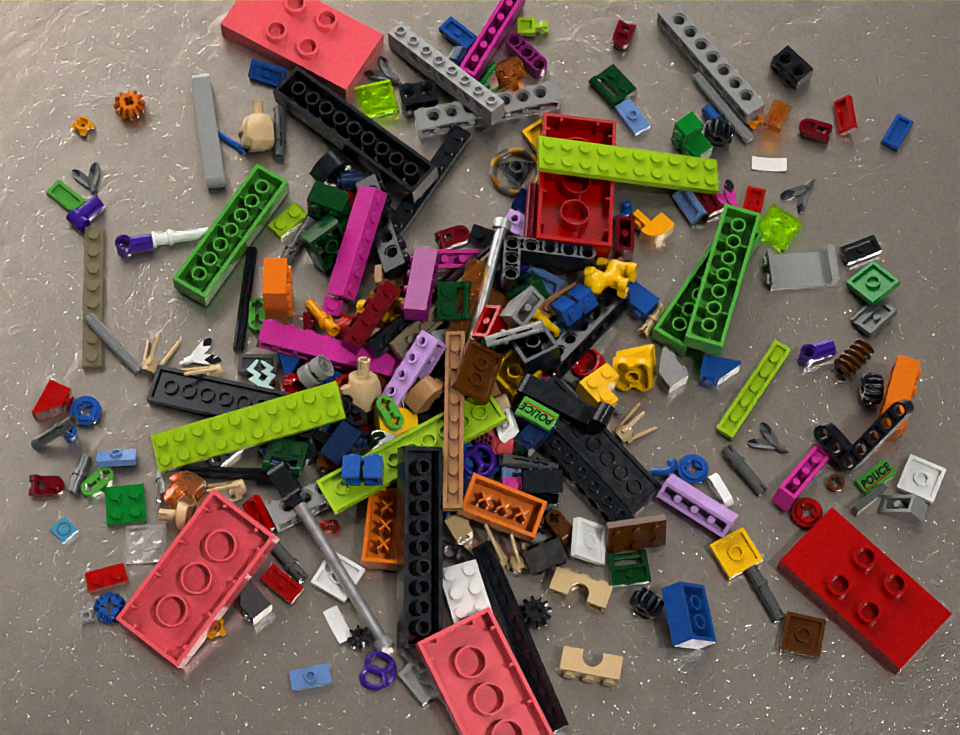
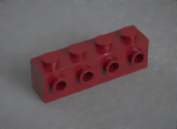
M387 279L383 285L379 283L373 291L375 293L372 299L369 297L364 303V311L362 313L358 312L353 318V326L351 328L347 326L341 336L344 338L341 346L357 356L365 342L397 301L402 290Z

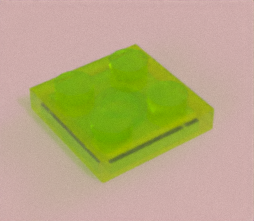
M390 79L355 87L360 111L372 120L399 114Z
M772 203L759 221L757 229L763 232L761 240L784 253L802 228L804 222Z

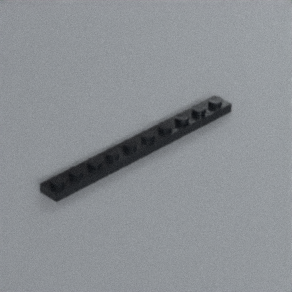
M491 244L443 282H456L490 251ZM437 286L434 288L431 304L437 300ZM404 312L365 342L374 358H380L391 349L389 343L413 322V320H405Z
M491 540L485 541L472 549L526 680L554 733L568 726V721Z

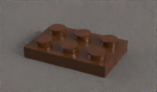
M470 338L465 345L451 388L485 406L489 402L503 356Z
M665 514L607 522V552L619 553L666 545L667 519Z

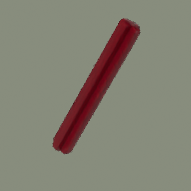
M531 182L527 185L523 235L526 238H534L538 185Z

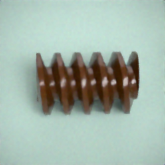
M856 339L839 358L835 359L834 368L844 379L850 380V374L855 375L856 370H860L861 365L866 364V360H871L870 354H874V350L865 340Z

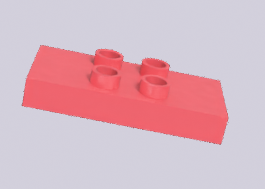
M237 0L221 22L223 36L290 71L296 66L300 67L345 100H347L364 75V72L383 47L382 33L318 0Z
M212 489L116 617V620L176 667L184 668L280 538L220 492Z
M490 607L415 644L459 735H554Z

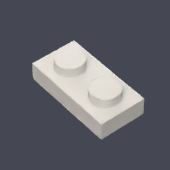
M509 407L502 411L507 420L496 427L499 439L503 443L513 439L519 432L513 411Z

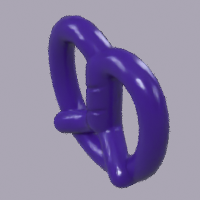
M480 442L475 444L471 450L464 451V472L471 476L473 473L488 477L494 472L497 459L489 445ZM480 448L486 450L490 456L491 463H485L477 453V450ZM467 456H471L478 466L476 472L467 466L465 462Z
M370 652L365 658V667L359 674V681L367 689L374 691L384 690L393 683L396 677V663L385 652ZM373 657H381L389 664L382 669L371 665V659ZM391 670L390 676L387 679V673ZM369 672L381 676L382 684L376 685L367 682L365 679L366 673Z

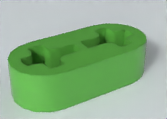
M256 297L249 303L248 324L252 333L259 334L263 320L266 318L263 299ZM256 304H260L259 313H256ZM256 318H259L260 325L258 328L254 325Z
M386 395L380 396L375 404L377 413L388 430L398 431L404 423L402 414L391 397ZM382 401L384 404H389L387 409L385 407L380 406L382 404ZM392 418L398 420L397 426L395 423H390Z
M101 467L84 480L81 484L83 496L88 499L95 498L104 491V487L110 486L114 481L112 469ZM101 474H108L109 479H102ZM88 485L90 487L93 486L94 491H87L86 487Z

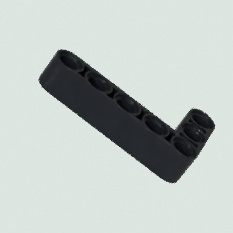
M508 236L504 240L501 251L500 286L507 291H512L516 288L520 274V262L584 270L587 266H593L596 250L589 245Z
M524 373L516 389V392L521 396H527L557 414L597 434H602L615 411L613 406L602 401L594 407L527 373Z
M902 399L893 403L854 444L830 422L817 426L813 434L819 444L842 469L851 471L861 466L913 413L914 405L908 399ZM900 405L904 407V413L900 411ZM887 418L891 420V426L888 425ZM823 429H826L827 436L824 434ZM874 431L878 433L879 439L874 436ZM836 443L840 445V450L837 449ZM862 444L865 445L866 452L863 451ZM849 457L853 459L854 464L850 463Z

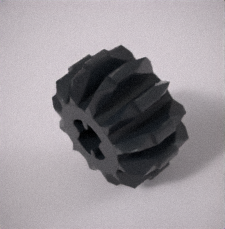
M711 118V120H707L703 133L712 144L727 145V143H731L733 140L735 126L732 125V122H727L726 119Z
M863 374L859 384L862 403L875 405L880 404L883 400L884 381L880 374Z
M638 587L633 592L629 601L637 613L649 619H655L661 613L664 605L661 597L646 587Z
M532 595L530 596V601L524 599V605H519L526 624L529 623V629L535 625L538 630L540 629V624L547 626L546 620H551L552 616L549 613L552 612V608L547 607V600L541 602V596L535 600ZM534 610L538 611L536 615H532V612H534Z

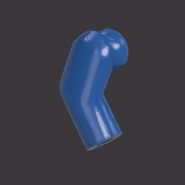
M625 200L622 202L620 214L613 216V224L615 223L616 216L632 215L633 206L630 201Z
M668 459L667 466L651 467V475L653 477L670 475L678 469L677 460Z

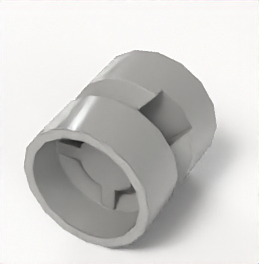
M319 354L310 362L298 368L297 375L301 383L310 389L333 376L334 368L326 356Z

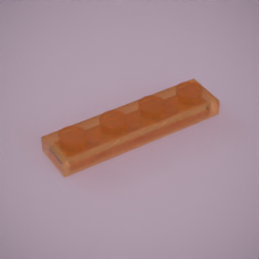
M468 258L462 281L472 282V288L470 289V313L473 316L487 262ZM459 289L457 296V314H462V289ZM451 321L448 331H465V336L467 337L471 321Z

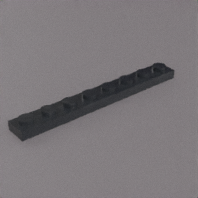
M455 125L430 160V162L437 166L439 177L415 203L405 196L396 208L397 218L395 220L401 227V236L472 137V133Z

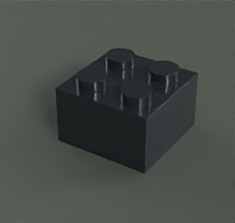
M542 320L544 332L508 342L509 350L523 371L530 375L561 360L560 347ZM530 328L523 331L516 332V334L530 331L532 329Z
M528 468L523 470L522 492L547 501V505H561L563 497V470H558L557 468H547L546 470Z

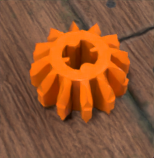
M127 89V93L124 94L120 91V97H115L114 109L118 116H122L123 120L129 118L132 122L133 117L139 119V114H144L146 104L141 94L138 95L136 90L130 93V90Z

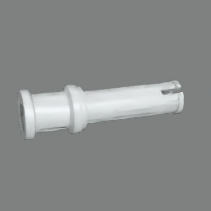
M208 227L175 232L170 229L167 232L160 233L153 231V247L157 248V246L162 245L172 246L178 242L201 240L208 231Z

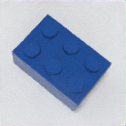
M679 581L661 589L673 646L700 649L717 642L704 585Z

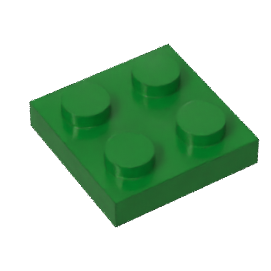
M873 260L848 279L846 286L873 307L899 287L900 280Z
M144 483L104 487L107 527L147 523Z

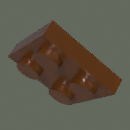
M787 611L779 651L819 660L826 619Z

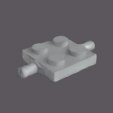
M405 649V652L403 651L401 655L408 664L397 676L422 706L435 698H438L444 705L421 657L417 656L414 658L408 649Z

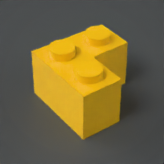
M605 363L578 383L575 395L580 400L594 407L602 401L616 408L619 399L611 390L616 387L620 376L608 363Z

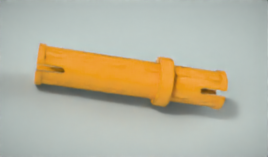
M313 299L305 302V309L311 312V315L318 321L319 326L325 329L330 336H336L340 328L334 323L333 318L327 315Z

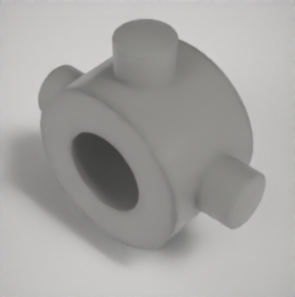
M92 609L79 611L78 614L82 620L80 622L82 625L94 622Z

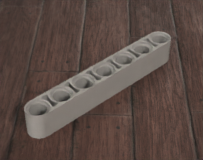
M209 73L191 75L207 189L226 187Z

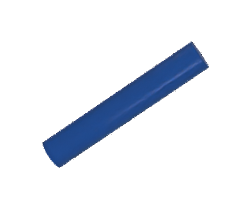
M217 129L218 137L242 155L248 151L242 148L241 144Z

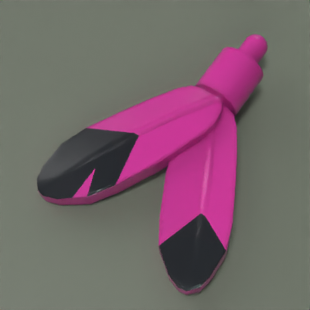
M727 179L724 184L725 195L718 192L716 197L723 206L726 203L739 207L735 203L734 185L731 180Z

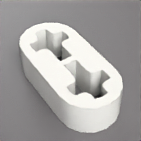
M717 473L708 476V485L718 502L727 508L734 505L733 498Z

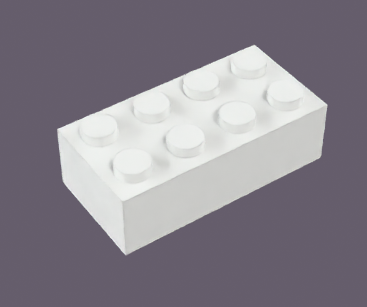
M476 559L443 568V597L452 625L487 607L491 609Z

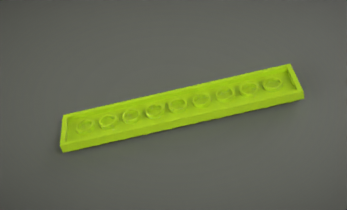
M538 136L537 171L713 195H717L719 191L717 160L546 136Z
M334 381L151 435L158 470L165 473L182 468V466H189L347 420L338 382Z
M492 395L485 406L471 398L465 400L464 444L494 429L507 420ZM444 412L361 456L365 457L369 454L383 456V486H365V479H363L364 466L362 469L361 485H343L341 478L342 467L317 480L316 484L334 514L336 515L397 482V448L402 446L443 447L444 456Z

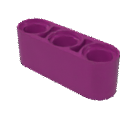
M515 32L508 34L505 46L506 52L534 79L544 78L547 72V60L520 34Z

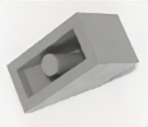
M530 286L510 300L499 316L511 328L526 325L545 298L533 286Z
M915 494L883 495L878 513L907 523H918L924 521L928 505Z

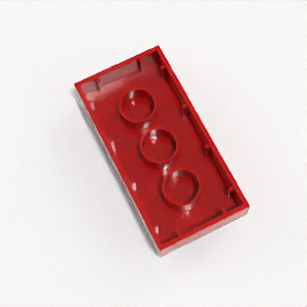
M544 112L540 124V136L616 146L617 121ZM538 171L534 239L589 245L596 250L595 257L608 258L612 248L614 181Z
M833 507L779 561L777 566L785 576L895 675L952 614Z

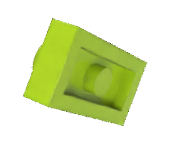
M294 202L268 225V229L282 240L308 217V213Z

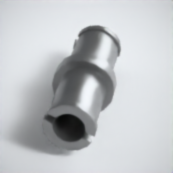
M80 454L77 466L71 473L73 476L67 488L69 493L79 495L81 484L87 478L86 473L92 457Z

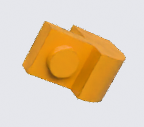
M639 209L632 214V216H635V229L641 230L639 239L646 243L655 244L662 242L673 233L675 224L662 212L652 221Z

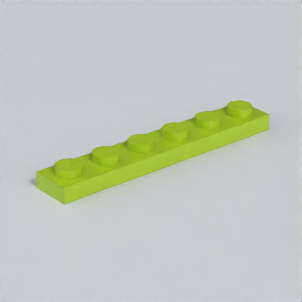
M775 339L715 431L730 440L734 438L792 349Z

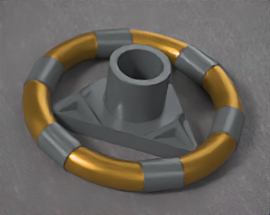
M518 147L507 148L499 152L493 158L489 167V176L493 185L506 195H526L527 186L522 189L519 188L532 169L533 164L535 165L536 177L532 183L537 184V156L527 149ZM511 154H520L531 161H521L519 159L512 161L500 160ZM497 164L513 189L501 184L498 180Z

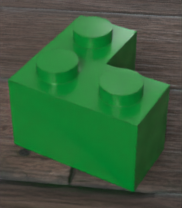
M692 111L675 122L671 142L683 155L707 158L713 150V145L702 134L704 124Z

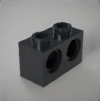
M788 45L772 58L770 65L772 71L777 75L779 74L788 86H792L795 90L811 78L814 69Z
M422 80L418 83H404L398 86L402 113L413 112L422 107H434L438 104L434 80Z

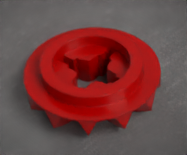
M808 497L798 499L791 510L792 518H794L796 524L804 528H812L823 516L821 505L815 499ZM812 508L810 516L807 515L803 518V510L807 511Z

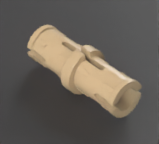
M660 303L653 313L646 317V321L640 329L637 330L640 336L644 334L643 338L646 339L666 311V306L661 308L663 304Z

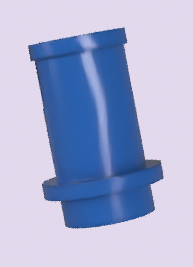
M707 104L701 110L708 120H711V118H723L722 115L715 111L711 104Z
M76 427L69 430V433L63 436L69 444L74 443L73 439L75 442L78 439Z

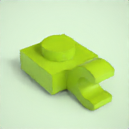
M517 17V33L521 36H535V32L548 34V21L535 22V17Z

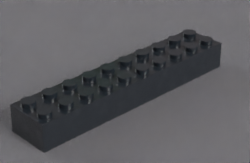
M296 66L273 90L275 101L279 105L283 106L378 177L383 178L386 183L415 203L439 177L435 164L300 67Z
M402 446L397 448V648L416 649L415 644L443 630V447Z

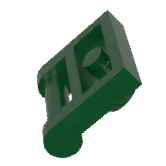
M614 64L597 76H593L588 82L604 96L611 108L625 101L637 91V88ZM601 81H603V82L613 91V93H614L617 97H614V96L601 84Z
M471 281L437 282V321L472 320V314L470 313ZM457 289H462V314H457Z
M283 438L269 442L262 470L267 471L278 464L272 462L273 458L296 462V467L290 465L289 467L296 477L301 478L310 447L309 444Z
M646 549L621 554L606 553L610 581L613 588L651 583ZM637 559L641 561V563L615 566L614 563Z

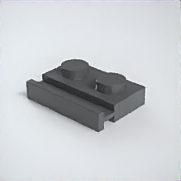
M883 300L873 307L867 303L850 321L851 324H855L866 335L873 337L897 315V310Z

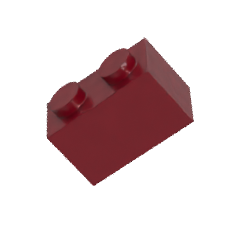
M616 216L614 259L622 257L623 260L633 259L635 216Z

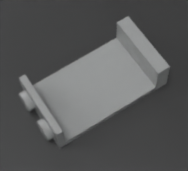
M834 244L826 245L824 251L772 255L771 249H767L765 256L762 258L763 267L767 269L765 282L769 284L770 291L837 286L839 281Z

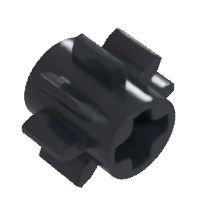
M357 625V629L354 631L349 630L352 637H348L347 641L353 642L352 649L357 647L363 651V647H370V642L367 639H371L372 634H367L368 627L363 629ZM361 635H362V636H363V640H362V639H359V640L357 641V640H356V636H357V637H361Z

